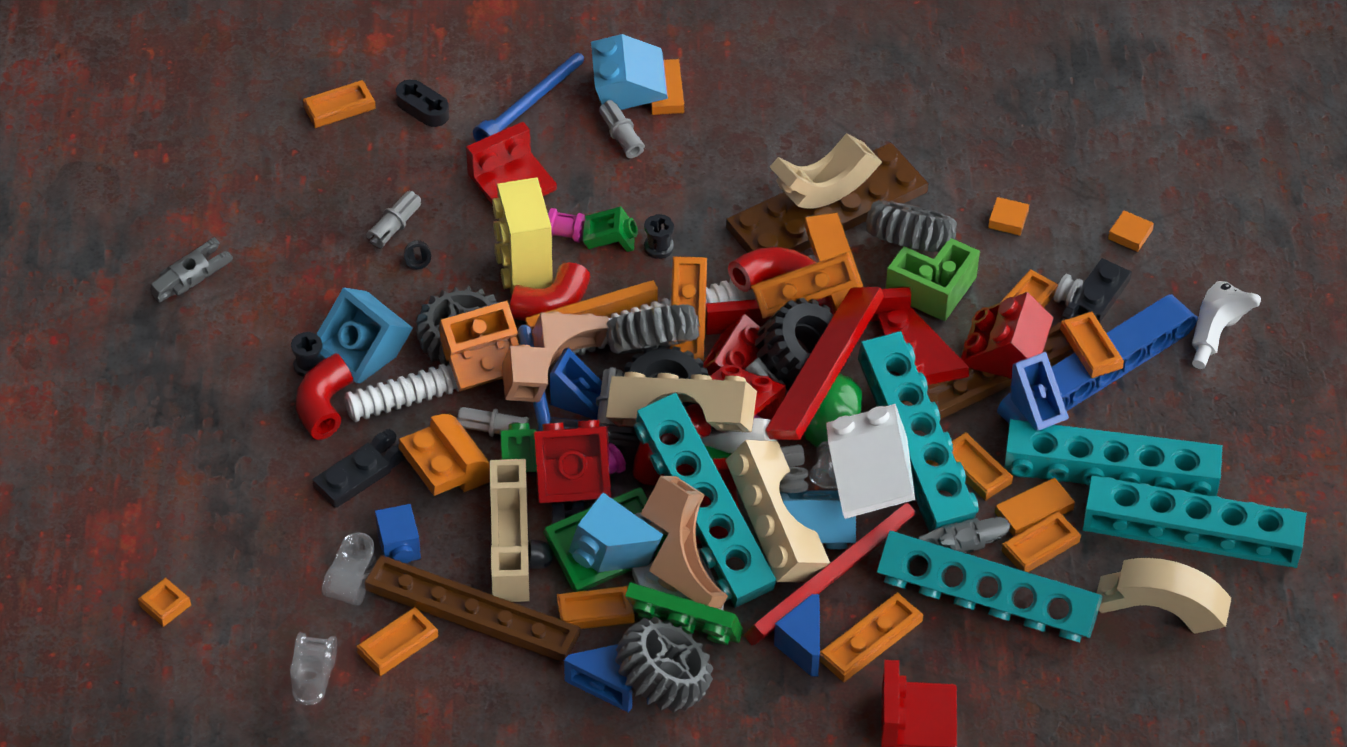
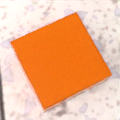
M997 197L989 219L988 228L1021 236L1030 204Z
M1124 210L1110 229L1108 239L1138 252L1153 231L1154 223Z
M164 578L138 598L139 606L163 627L191 606L190 598L167 578Z

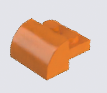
M508 301L440 320L439 323L446 361L450 362L459 391L503 379L502 363L510 346L519 345L516 337L518 331Z
M440 414L432 416L430 427L399 439L400 451L434 496L457 486H460L463 492H467L490 482V462L457 418L452 415Z

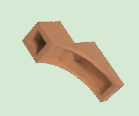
M557 311L541 312L533 329L534 347L525 344L510 346L502 363L505 400L540 402L548 385L549 367L559 359L565 348L569 347L574 351L587 347H601L608 329L606 323L609 321V318L607 316H595L590 313L576 315L562 314Z
M660 476L641 512V515L651 521L650 526L660 533L667 535L649 571L659 577L658 583L664 588L673 592L680 591L688 597V600L714 608H722L728 595L720 590L708 576L700 560L696 544V520L704 494L677 476Z

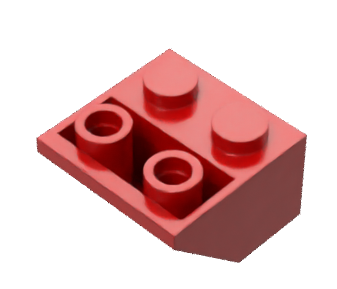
M1028 292L1015 297H1009L1003 302L988 308H981L972 318V325L964 343L961 359L970 369L1012 378V365L1014 363L1043 352L1053 317Z

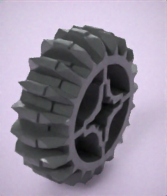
M878 200L873 202L866 219V231L873 237L922 251L940 252L947 241L951 238L955 240L957 233V222L950 216L893 201Z
M455 286L453 292L447 293L441 290L440 298L430 296L428 304H422L421 314L418 315L416 320V334L423 353L428 354L431 362L439 360L445 366L449 364V361H446L441 343L440 320L497 304L498 302L494 294L485 296L483 289L475 293L472 292L470 286L465 291H459Z
M688 304L641 310L610 319L606 323L608 327L606 338L611 351L616 354L643 352L650 347L654 350L658 349V346H674L695 340L699 336V319L695 313V308Z
M653 617L651 620L643 618L640 622L627 629L616 648L618 655L615 661L620 665L618 673L627 678L625 685L632 686L636 690L635 696L642 695L646 698L647 705L652 702L656 703L661 711L666 707L673 713L678 709L686 711L696 702H699L710 687V683L713 680L711 672L714 668L708 663L710 655L701 650L703 644L696 643L692 639L693 633H685L681 625L675 627L667 619L661 622L657 617Z

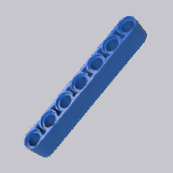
M1167 295L1106 333L1124 360L1122 369L1091 379L1076 353L1051 367L1066 411L1187 336L1195 327L1198 320L1197 316L1176 297ZM1009 393L999 404L998 414L1008 424H1010V419L1028 421L1013 403L1011 393Z

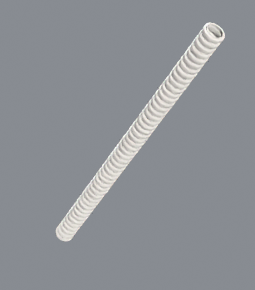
M814 255L808 256L816 262ZM731 279L729 283L721 281L719 286L714 283L711 284L709 289L706 287V303L756 299L753 289L743 292L733 284ZM663 298L660 303L653 301L651 306L643 304L641 309L633 307L631 312L623 310L621 315L671 306V298L670 300ZM617 313L611 314V318H609V320L614 317H619L620 315H618ZM606 337L601 347H598L599 349L605 348L606 344H608ZM596 347L581 348L573 352L574 354L583 355L585 350L593 352ZM449 362V366L440 364L439 369L430 367L428 372L420 370L418 375L410 373L408 378L399 376L395 382L393 379H389L385 385L379 382L375 388L369 385L364 391L359 388L356 389L354 394L351 391L346 392L345 404L350 418L354 422H358L360 417L368 419L370 414L378 416L383 410L385 413L391 412L393 407L398 410L401 409L403 404L409 407L413 401L419 404L423 398L429 401L432 400L433 395L439 398L442 397L443 392L452 394L453 389L459 390Z

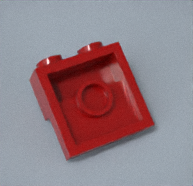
M599 420L578 421V428L564 429V423L542 424L543 431L534 432L539 503L598 499L602 493L612 498L607 426L600 427Z

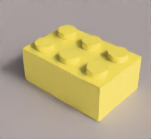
M538 177L498 183V198H493L492 204L495 218H499V221L493 222L496 241H500V243L494 244L497 264L502 263L504 269H501L504 289L510 288L511 295L516 285L535 289L549 287L553 284L552 230Z

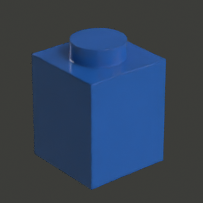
M411 504L376 510L377 534L383 556L405 564L421 559L420 540Z

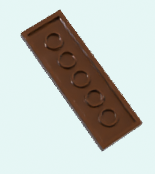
M890 142L872 151L882 163L868 179L842 199L819 208H802L797 206L783 192L726 218V228L747 253L759 248L781 247L802 252L811 248L804 226L805 217L838 213L843 230L847 231L866 222L868 211L871 209L873 202L884 200L904 204L927 193L929 183Z

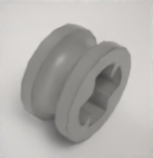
M1065 274L1058 284L1054 301L1058 303L1064 301L1067 306L1072 302V298L1079 288L1083 286V280L1076 279L1074 281L1070 274Z
M789 467L791 472L780 481V492L798 493L806 491L808 483L804 481V478L808 476V470L801 467Z

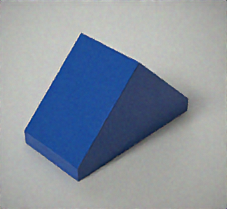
M569 347L563 350L550 373L551 405L597 420L599 406L596 405V398L600 396L602 381Z
M1046 352L1012 365L1011 400L1036 431L1069 419Z
M819 594L810 595L775 623L774 645L810 676H818Z
M618 644L570 654L565 658V682L629 713L632 709V686H626L627 678L618 673L620 665L615 661L618 655L616 651Z

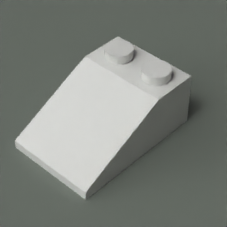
M896 404L885 407L878 406L864 413L842 416L835 421L826 423L828 444L845 519L915 500L908 440Z

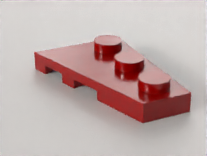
M912 308L878 314L879 326L883 336L901 331L905 342L912 345L915 353V366L918 373L922 372L924 374L927 385L969 377V367Z

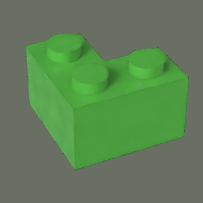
M952 238L945 243L934 259L903 246L887 269L886 289L910 287L911 307L946 321L977 278L980 251Z

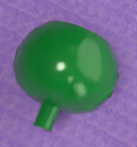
M838 374L804 432L805 439L815 448L830 451L827 422L835 421L842 416H853L861 413L862 389L852 378Z

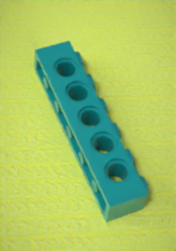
M901 331L862 341L857 359L877 407L896 404L908 440L915 499L928 531L931 532L945 525L975 518L976 513L979 511L977 498L973 492L969 493L967 489L963 465L961 462H956L953 456L951 437L947 431L943 432L939 423L940 412L938 406L929 399L927 381L922 372L918 373L915 366V353L912 345L905 342ZM889 371L898 372L900 376H894ZM901 401H909L913 405H904ZM919 430L924 432L926 435L920 436L915 434L913 431ZM926 461H935L939 466H931ZM938 491H947L952 496H943Z
M675 392L637 410V423L634 424V430L642 444L648 443L653 453L650 455V459L657 474L661 475L664 473L665 476H677L703 493L712 502L708 507L699 508L696 520V536L703 547L700 549L701 557L708 569L714 567L719 577V580L716 581L717 586L728 595L726 600L731 599L736 608L773 590L776 578L677 393ZM670 433L675 435L679 441L674 445H666L660 440V437L663 434ZM688 464L694 468L695 473L690 476H682L677 472L676 468L679 465ZM721 526L727 530L729 535L723 539H717L710 534L709 530L712 527ZM732 557H737L745 563V567L738 571L732 570L727 566L726 561Z
M1010 419L1004 468L1011 475L1048 480L1056 478L1058 482L1081 483L1089 486L1092 476L1110 477L1115 480L1138 484L1145 483L1155 487L1217 496L1221 480L1223 445L1062 425H1051L1036 431L1029 421Z
M1092 476L1083 531L1297 568L1303 548L1307 513L1294 511L1289 508L1259 505L1254 502L1224 499L1219 496L1190 493L1179 489L1155 487L1145 483L1138 484L1115 480L1110 477Z
M889 531L877 573L886 576L884 583L904 589L907 582L920 586V594L940 599L941 593L954 596L953 604L972 610L975 609L976 604H980L990 608L988 615L1007 621L1010 620L1011 614L1025 618L1024 626L1045 632L1046 625L1061 629L1060 637L1079 643L1082 636L1091 638L1103 598L1101 594L894 531ZM922 556L928 562V569L924 575L917 577L911 573L910 564L914 558ZM952 567H959L963 573V580L956 587L947 586L944 579L945 573ZM986 578H994L998 583V591L991 598H984L979 591L980 583ZM1023 588L1030 589L1033 593L1032 604L1025 609L1018 608L1014 602L1016 592ZM1057 599L1065 600L1069 606L1067 616L1060 620L1053 619L1049 613L1051 603Z

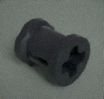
M662 214L648 217L644 223V231L647 233V238L644 242L645 253L656 259L666 258L671 255L674 249V242L671 239V235L674 232V223L670 217Z
M311 332L300 333L292 339L291 349L296 356V359L293 361L294 371L297 375L305 376L308 371L324 360L320 354L322 340L317 334Z

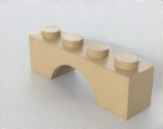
M625 372L624 377L611 376L606 418L618 427H634V424L637 423V410L676 392L681 403L692 402L699 404L703 409L706 422L717 431L752 432L757 391L743 377L725 376L724 380H712L710 376L694 374L691 375V379H679L674 374L659 373L657 378H649L637 372Z
M745 440L725 461L777 582H808L823 570L830 561L818 533L799 523L789 513L782 501L779 490L780 481L791 471L778 441Z
M526 459L490 460L492 594L510 602L529 601Z

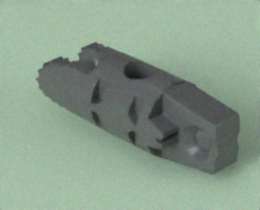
M213 237L191 251L190 254L185 255L173 265L160 272V278L151 284V294L159 303L174 294L179 296L229 264L234 258L228 251H223L207 261L206 258L215 252L220 244Z
M1001 516L981 521L977 518H972L960 523L942 526L919 536L917 539L963 553L984 549L985 544L993 543L994 540H1001L1002 537L1006 536V533H1009L1010 523H1008L1005 517L1001 518Z

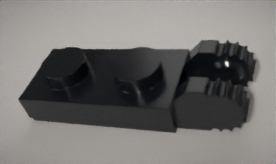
M1101 258L1082 287L1079 288L1072 298V302L1063 311L1059 322L1076 317L1077 314L1082 315L1093 312L1100 323L1130 282L1132 271Z
M390 428L385 431L383 430L382 433L380 432L373 438L371 443L368 442L313 478V487L334 508H338L389 474L392 468L406 459L399 449V444L397 443L396 446H393L397 440L396 433ZM387 448H390L383 457L381 453L385 452Z

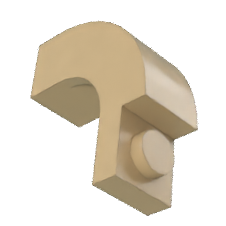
M846 133L824 158L814 164L796 166L778 157L770 168L778 176L776 182L779 184L778 186L797 206L802 208H819L834 203L850 194L868 179L882 161L863 141Z
M1156 558L1124 560L1121 572L1100 577L1097 594L1103 596L1099 608L1101 613L1132 606H1155L1177 615L1194 634L1226 627L1231 597L1211 577L1190 566Z

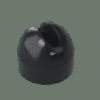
M414 240L408 243L404 249L406 264L413 269L425 268L431 261L429 246L421 240ZM415 247L420 248L422 256L420 260L415 258V251L413 249Z
M529 540V569H544L552 563L554 556L550 545L541 540Z

